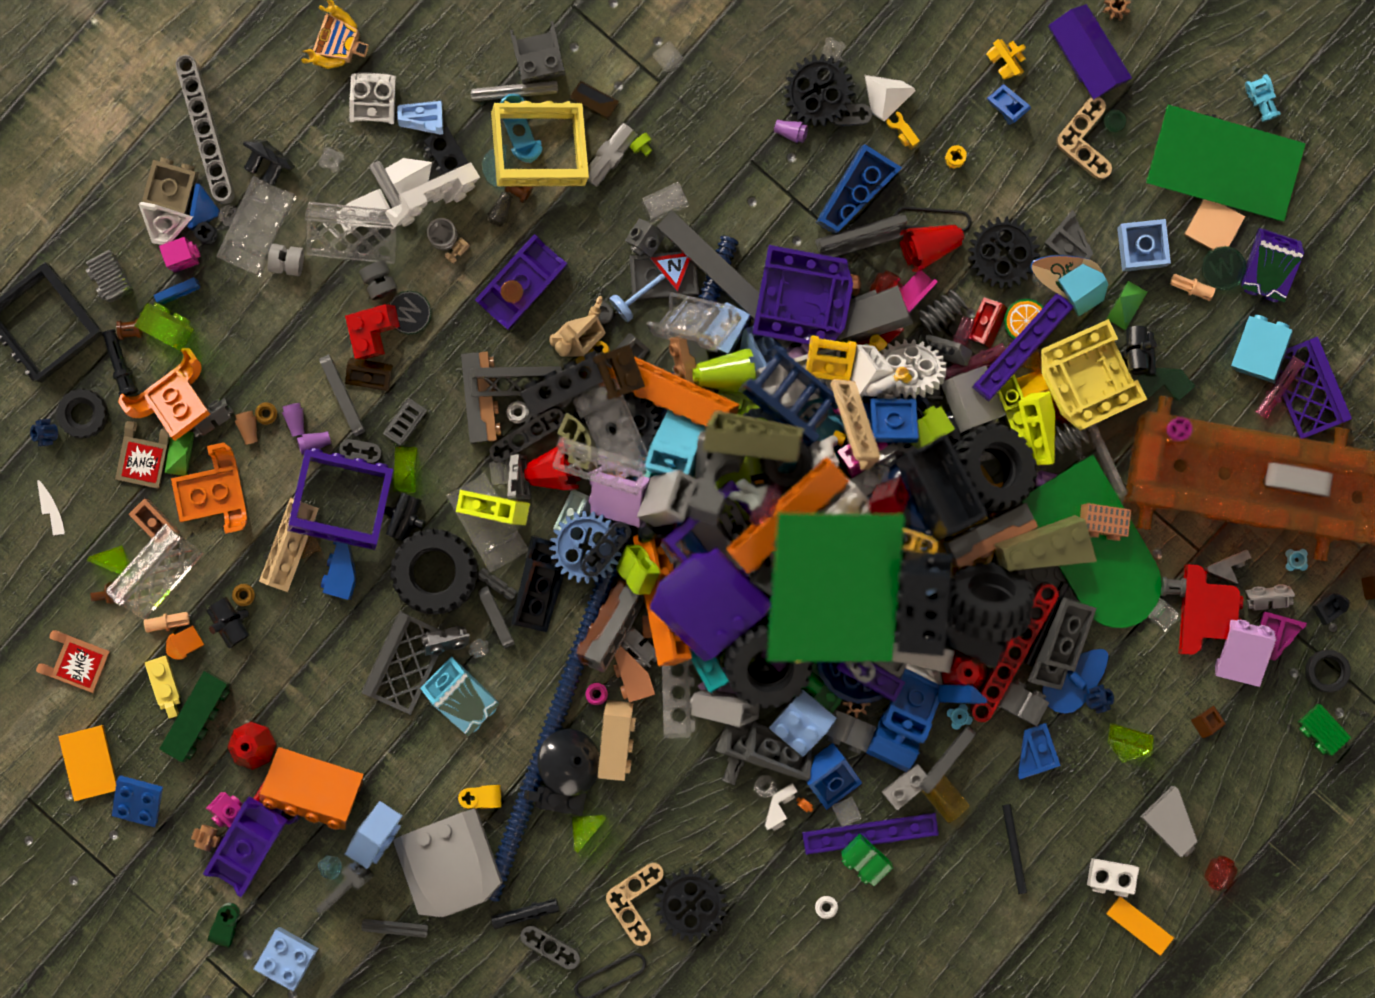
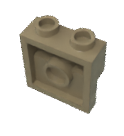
M163 157L160 158V161L153 160L142 202L186 214L191 195L194 194L199 172L194 171V166L182 163L181 167L173 165V160Z

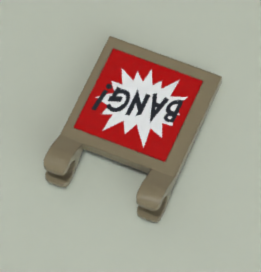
M127 421L125 423L124 438L115 479L159 489L171 436L163 428L160 430L159 443L134 438L137 423Z

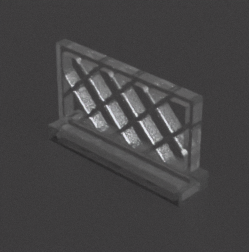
M309 202L305 212V220L307 221V255L370 262L385 260L386 263L395 264L396 227H393L385 214L386 209ZM312 221L321 222L325 228L318 232L312 226ZM343 224L347 230L340 234L333 226ZM358 226H365L370 232L362 236L356 228ZM381 228L391 229V235L384 239L377 231ZM328 230L336 237L330 243L322 236ZM350 232L358 239L353 245L344 238ZM372 235L380 241L375 247L366 240ZM319 239L325 247L314 249L312 248V242ZM340 241L347 249L345 251H337L333 245ZM362 243L369 251L363 254L359 253L355 248ZM384 245L390 251V256H383L377 250Z
M165 524L110 585L106 592L121 607L124 606L143 620L147 619L204 553ZM180 542L179 549L172 550ZM195 552L189 559L184 560L185 553ZM179 555V561L170 564V558ZM165 559L164 566L157 567ZM178 568V572L174 576L169 577L170 570ZM164 572V578L155 581L156 574ZM150 576V582L142 584ZM163 585V589L154 594L155 587ZM149 589V595L140 597L142 590ZM135 593V599L127 601ZM148 602L147 607L141 612L139 610L140 604Z

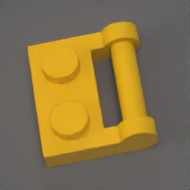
M812 335L809 342L805 369L816 378L850 381L856 342L848 341V343L825 340L819 339V336ZM818 348L845 351L846 357L817 354Z

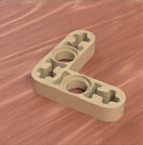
M1091 97L1059 134L1056 143L1063 153L1098 180H1103L1112 171L1111 163L1082 139L1101 117L1106 108L1102 98L1098 97L1093 100ZM1090 103H1099L1098 109L1100 112L1096 110L1090 117L1086 115L1092 108ZM1079 118L1084 119L1087 122V128L1084 130L1077 129L1075 121ZM1073 131L1075 135L1070 141L1072 145L1067 144L1064 146L1062 144L1064 141L1062 137L1067 138ZM1082 149L1088 150L1090 159L1087 161L1080 160L1078 152ZM1094 157L1097 158L1095 163L1098 166L1102 164L1106 166L1104 169L1107 172L1106 174L1104 172L1098 174L1096 172L1098 168L1094 164L1091 168L1088 166Z
M656 862L647 864L611 888L606 895L609 907L632 942L638 946H644L650 941L651 932L631 900L662 879L664 870ZM650 867L653 869L658 868L660 870L658 878L650 877L647 879L650 884L646 886L644 879L639 874L643 872V875L646 876L650 873ZM638 879L641 882V889L636 892L631 891L628 886L630 880ZM611 893H621L620 901L623 905L627 902L629 906L623 907L620 912H617L616 908L620 906L616 901L611 902ZM626 910H631L635 914V919L631 923H627L622 919V914ZM638 921H640L641 925H638L637 927L641 932H647V934L645 935L646 940H636V930L633 928L632 931H630L628 927L634 926Z

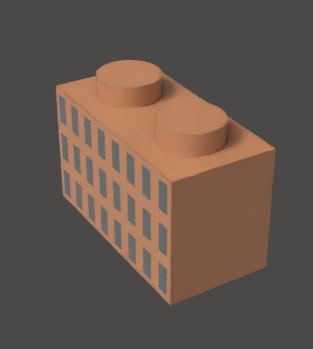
M144 499L129 513L135 522L160 547H165L180 533L170 520L148 499Z
M1089 503L1081 505L1080 517L1086 520L1090 537L1099 538V534L1107 535V540L1120 541V537H1128L1131 510Z

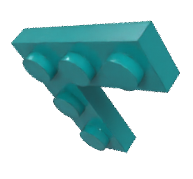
M690 648L691 661L709 693L729 683L716 656L713 659L703 661Z

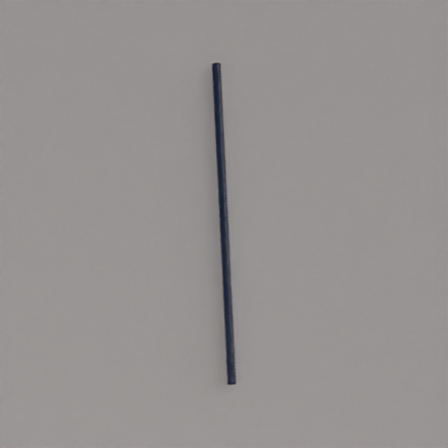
M720 236L721 243H718L717 246L719 248L715 251L731 265L732 262L730 260L734 258L733 252H736L737 249L735 247L739 245V242L728 236ZM707 275V281L703 283L705 287L701 288L702 294H699L700 300L696 302L698 306L694 308L695 314L691 316L693 320L689 321L691 325L687 327L688 333L701 332L704 335L708 327L707 324L711 322L709 318L713 316L712 310H715L714 304L718 302L716 299L720 297L719 291H722ZM658 407L660 410L656 414L662 417L657 422L662 423L668 411L666 407ZM641 457L640 464H637L638 471L635 470L636 476L632 478L634 482H638L642 477L647 459L645 457ZM627 524L630 527L631 532H634V526ZM618 528L616 530V535H621L622 537H624L625 534L623 530L625 528ZM629 539L624 543L623 547H621L618 552H620L621 554L623 553L626 545L630 544ZM615 556V560L619 562L621 556ZM611 564L613 572L605 571L606 578L598 575V582H594L596 586L595 589L592 588L593 594L589 596L591 600L587 602L588 608L584 610L586 614L582 615L584 619L580 621L581 627L577 629L579 633L575 635L574 647L570 648L572 651L571 654H568L570 658L565 662L567 666L563 668L564 674H561L562 679L558 681L560 685L556 687L557 693L553 695L555 699L551 700L552 707H549L550 712L546 714L548 718L544 720L545 726L541 728L543 732L539 733L540 740L537 739L538 745L534 747L536 751L532 753L533 759L529 761L531 765L527 766L528 773H525L526 778L522 780L524 784L520 786L521 792L517 794L519 798L515 799L516 806H513L514 811L510 813L512 817L508 819L509 825L505 827L507 831L503 832L504 839H501L500 842L502 844L498 846L500 850L496 852L497 858H494L503 883L491 894L489 900L500 901L499 895L503 894L504 882L508 880L506 876L510 874L509 868L513 866L511 862L515 861L516 849L520 847L518 843L522 841L521 835L525 833L523 829L527 828L526 821H529L528 816L532 814L530 810L534 808L533 802L535 801L523 799L525 790L537 792L538 786L541 787L540 783L543 780L538 770L540 747L549 735L563 729L562 722H565L564 717L568 715L566 711L570 709L569 703L573 701L571 697L575 696L574 689H577L576 684L580 682L578 678L582 676L581 670L585 668L577 656V648L580 642L586 638L589 626L597 619L601 606L607 602L612 585L616 583L614 581L618 577L616 564Z

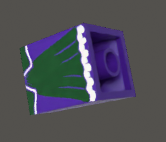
M1259 228L1241 281L1242 288L1245 289L1244 291L1251 295H1257V293L1264 295L1266 299L1272 302H1285L1304 255L1302 242Z

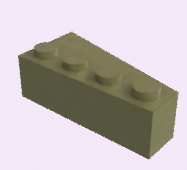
M715 410L706 426L703 451L779 459L784 462L797 461L800 455L804 428Z
M1076 515L994 544L999 565L1009 571L1097 562L1086 520Z

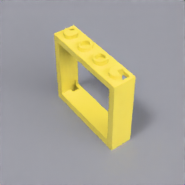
M530 101L494 103L491 116L497 186L586 185L589 174L582 103H570V101L564 103H553L552 101L532 103ZM500 119H572L577 169H504Z

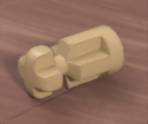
M460 237L451 247L453 252H447L445 257L451 263H455L457 261L455 256H461L470 245Z

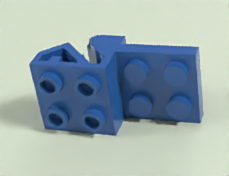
M905 668L901 680L906 683L896 701H890L887 710L882 713L866 753L907 772L918 756L920 743L925 742L931 729V722L940 702V684Z

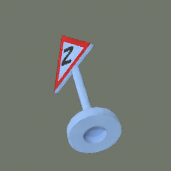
M684 253L650 258L662 274L626 302L618 295H613L609 298L613 307L627 323L633 319V314L628 306L665 277L678 292L690 259Z

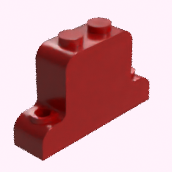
M1187 564L1184 565L1183 578H1186L1185 597L1182 598L1178 654L1192 655L1201 651L1203 638L1227 639L1230 630V620H1242L1239 618V609L1243 608V596H1240V591L1235 586L1206 583L1207 571L1199 565Z

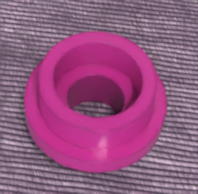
M593 683L586 689V699L589 703L601 705L607 700L608 691L603 684ZM594 690L601 692L600 698L593 697Z

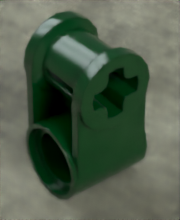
M225 903L218 910L208 936V942L230 948L240 916V909L235 903ZM228 909L231 910L230 914L233 915L229 919L226 918L227 914L224 913Z

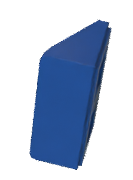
M939 685L940 702L987 703V699L973 686Z

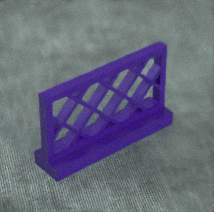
M1318 336L1288 348L1284 358L1290 360L1285 372L1279 370V373L1284 375L1281 380L1278 374L1276 382L1300 439L1351 420V415ZM1305 346L1309 352V358L1306 363L1294 359L1297 350ZM1293 352L1292 357H1289L1286 354ZM1311 359L1314 366L1309 365ZM1292 361L1305 366L1300 378L1287 373ZM1307 367L1317 371L1318 377L1315 384L1302 379ZM1286 375L1299 380L1294 392L1286 390L1283 386ZM1319 379H1320V381H1321L1323 387L1317 385ZM1301 381L1313 386L1309 398L1296 394ZM1315 388L1325 391L1326 399L1323 404L1311 400ZM1287 393L1292 394V397H1291L1290 400H1289V398H1288ZM1295 396L1307 401L1302 413L1294 410L1291 405ZM1328 400L1331 405V408L1326 406ZM1309 402L1322 407L1317 419L1305 414ZM1324 408L1334 412L1336 421L1325 423L1319 420ZM1295 413L1301 415L1299 421L1297 420ZM1303 416L1316 421L1313 429L1304 434L1300 427ZM1318 423H1321V424L1324 425V426H1321V427H1319V428H1316V426H1317Z

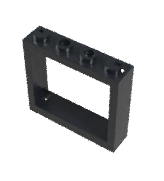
M46 262L0 297V312L46 277L86 327L89 334L44 370L40 371L0 320L1 343L4 346L9 345L13 350L11 353L12 357L19 364L21 362L27 368L25 370L26 375L32 381L36 380L41 383L101 337L103 332L52 266Z

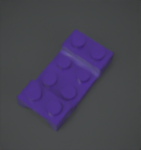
M534 234L479 294L475 301L503 327L510 331L534 301L568 267V264Z
M249 796L240 808L203 875L219 877L232 885L236 894L242 897L248 890L259 867L288 820Z

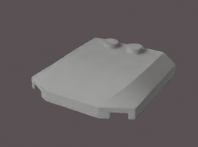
M476 808L430 824L393 840L419 915L436 917L452 915L486 902L491 897V894L503 883Z

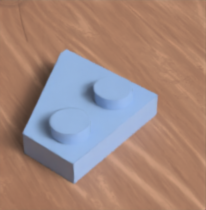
M442 101L397 105L399 126L440 135L443 134Z

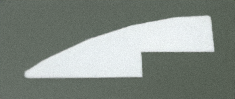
M38 480L42 514L50 513L53 535L64 534L63 522L58 508L47 489Z

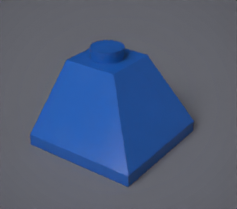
M832 743L814 757L810 779L807 781V784L827 810L861 785L862 782Z

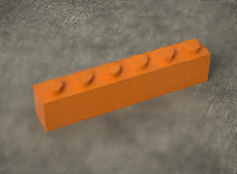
M635 357L645 385L643 388L632 391L636 397L653 401L654 405L666 407L672 410L673 414L685 416L698 425L707 426L715 410L737 415L740 404ZM613 376V383L620 389L616 376Z
M828 457L824 458L734 540L726 550L747 573L755 571L761 566L762 561L768 555L771 556L772 551H775L773 544L776 539L778 513H815L825 508L835 494L841 493L846 488L849 480Z
M638 535L633 537L634 545L643 547L648 553L649 559L660 570L651 593L644 594L658 666H676L692 658L690 647L650 609V604L655 597L659 583L674 571L671 551L662 542L663 539H652L649 542L642 543L638 541Z

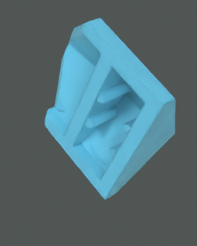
M1085 264L1080 265L1058 279L1067 298L1074 306L1073 309L1077 316H1081L1104 301L1108 288L1107 279L1103 273Z

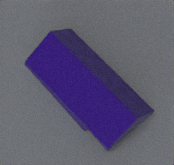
M1087 4L1069 10L1048 25L1080 83H1084L1093 100L1132 79Z

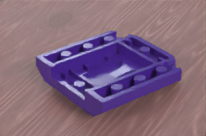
M769 245L752 334L809 344L812 335L819 336V339L835 341L845 329L853 288L847 260Z
M718 548L713 549L712 552L702 555L698 553L688 558L659 583L655 597L650 604V609L703 661L713 659L760 620L771 607V601Z

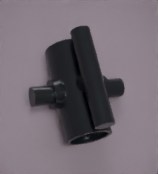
M1144 326L1128 327L1126 329L1127 348L1120 353L1124 361L1128 360V372L1133 375L1147 373L1148 376H1155V348L1157 343L1154 340V332H1147V328Z
M402 493L397 507L385 506L384 515L389 516L391 519L386 535L404 541L409 536L411 528L418 527L423 529L426 521L419 519L417 515L422 500Z
M227 597L215 602L206 610L214 623L209 627L212 634L219 632L229 649L250 636L242 623L249 616V612L246 609L235 611Z

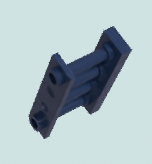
M774 345L766 353L772 359L756 380L750 378L744 382L739 391L778 423L804 428L802 443L809 447L820 437L815 428L831 407L835 410L838 409L833 390L829 389L790 357L786 349ZM780 364L790 373L775 393L769 394L764 390L763 385ZM797 378L807 387L792 408L787 409L781 404V398ZM813 393H815L824 402L811 420L805 423L798 418V413Z

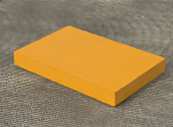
M104 725L58 736L74 801L116 790L117 779Z

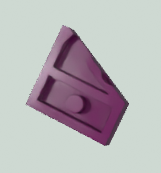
M1263 612L1260 625L1268 626L1274 630L1276 638L1269 660L1275 661L1282 654V651L1290 645L1296 635L1306 627L1307 623Z

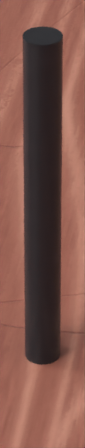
M1061 581L1058 587L1057 601L1027 654L1024 663L1029 666L1033 665L1060 603L1069 587L1067 583Z
M1011 804L1002 805L1018 894L1027 893L1012 808Z

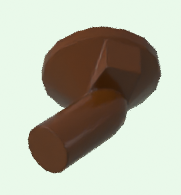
M108 582L105 585V591L90 593L91 602L106 600L109 604L118 603L122 599V589L117 583Z

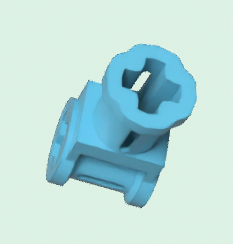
M1267 74L1254 82H1245L1246 92L1250 100L1253 102L1254 107L1258 106L1260 109L1262 122L1281 115L1273 102L1276 96L1272 81Z

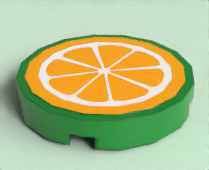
M1021 299L1011 304L1004 316V327L1007 334L1014 340L1043 309V306L1031 299Z

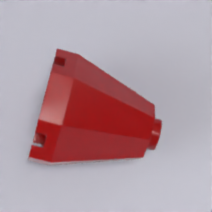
M568 445L553 448L527 463V468L524 470L525 479L532 486L568 491L579 489L576 481H580L581 473L580 469L568 462Z
M954 650L950 673L941 672L943 685L973 686L978 691L988 677L986 665L971 656H966L962 652ZM970 669V673L967 674L966 677L964 675V670Z
M251 721L233 730L227 748L235 764L254 770L271 762L277 743L269 727Z

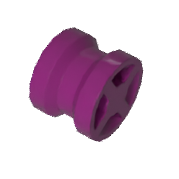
M1176 418L1167 426V434L1174 441L1185 440L1192 433V425L1186 418Z

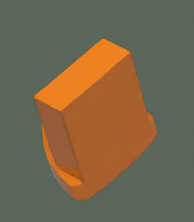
M191 626L177 634L173 633L168 636L166 653L173 659H184L187 657V654L201 648L204 643L194 626Z

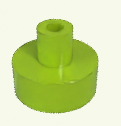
M644 133L634 140L629 147L635 154L642 151L647 156L652 152V149L648 146L652 139L647 133Z

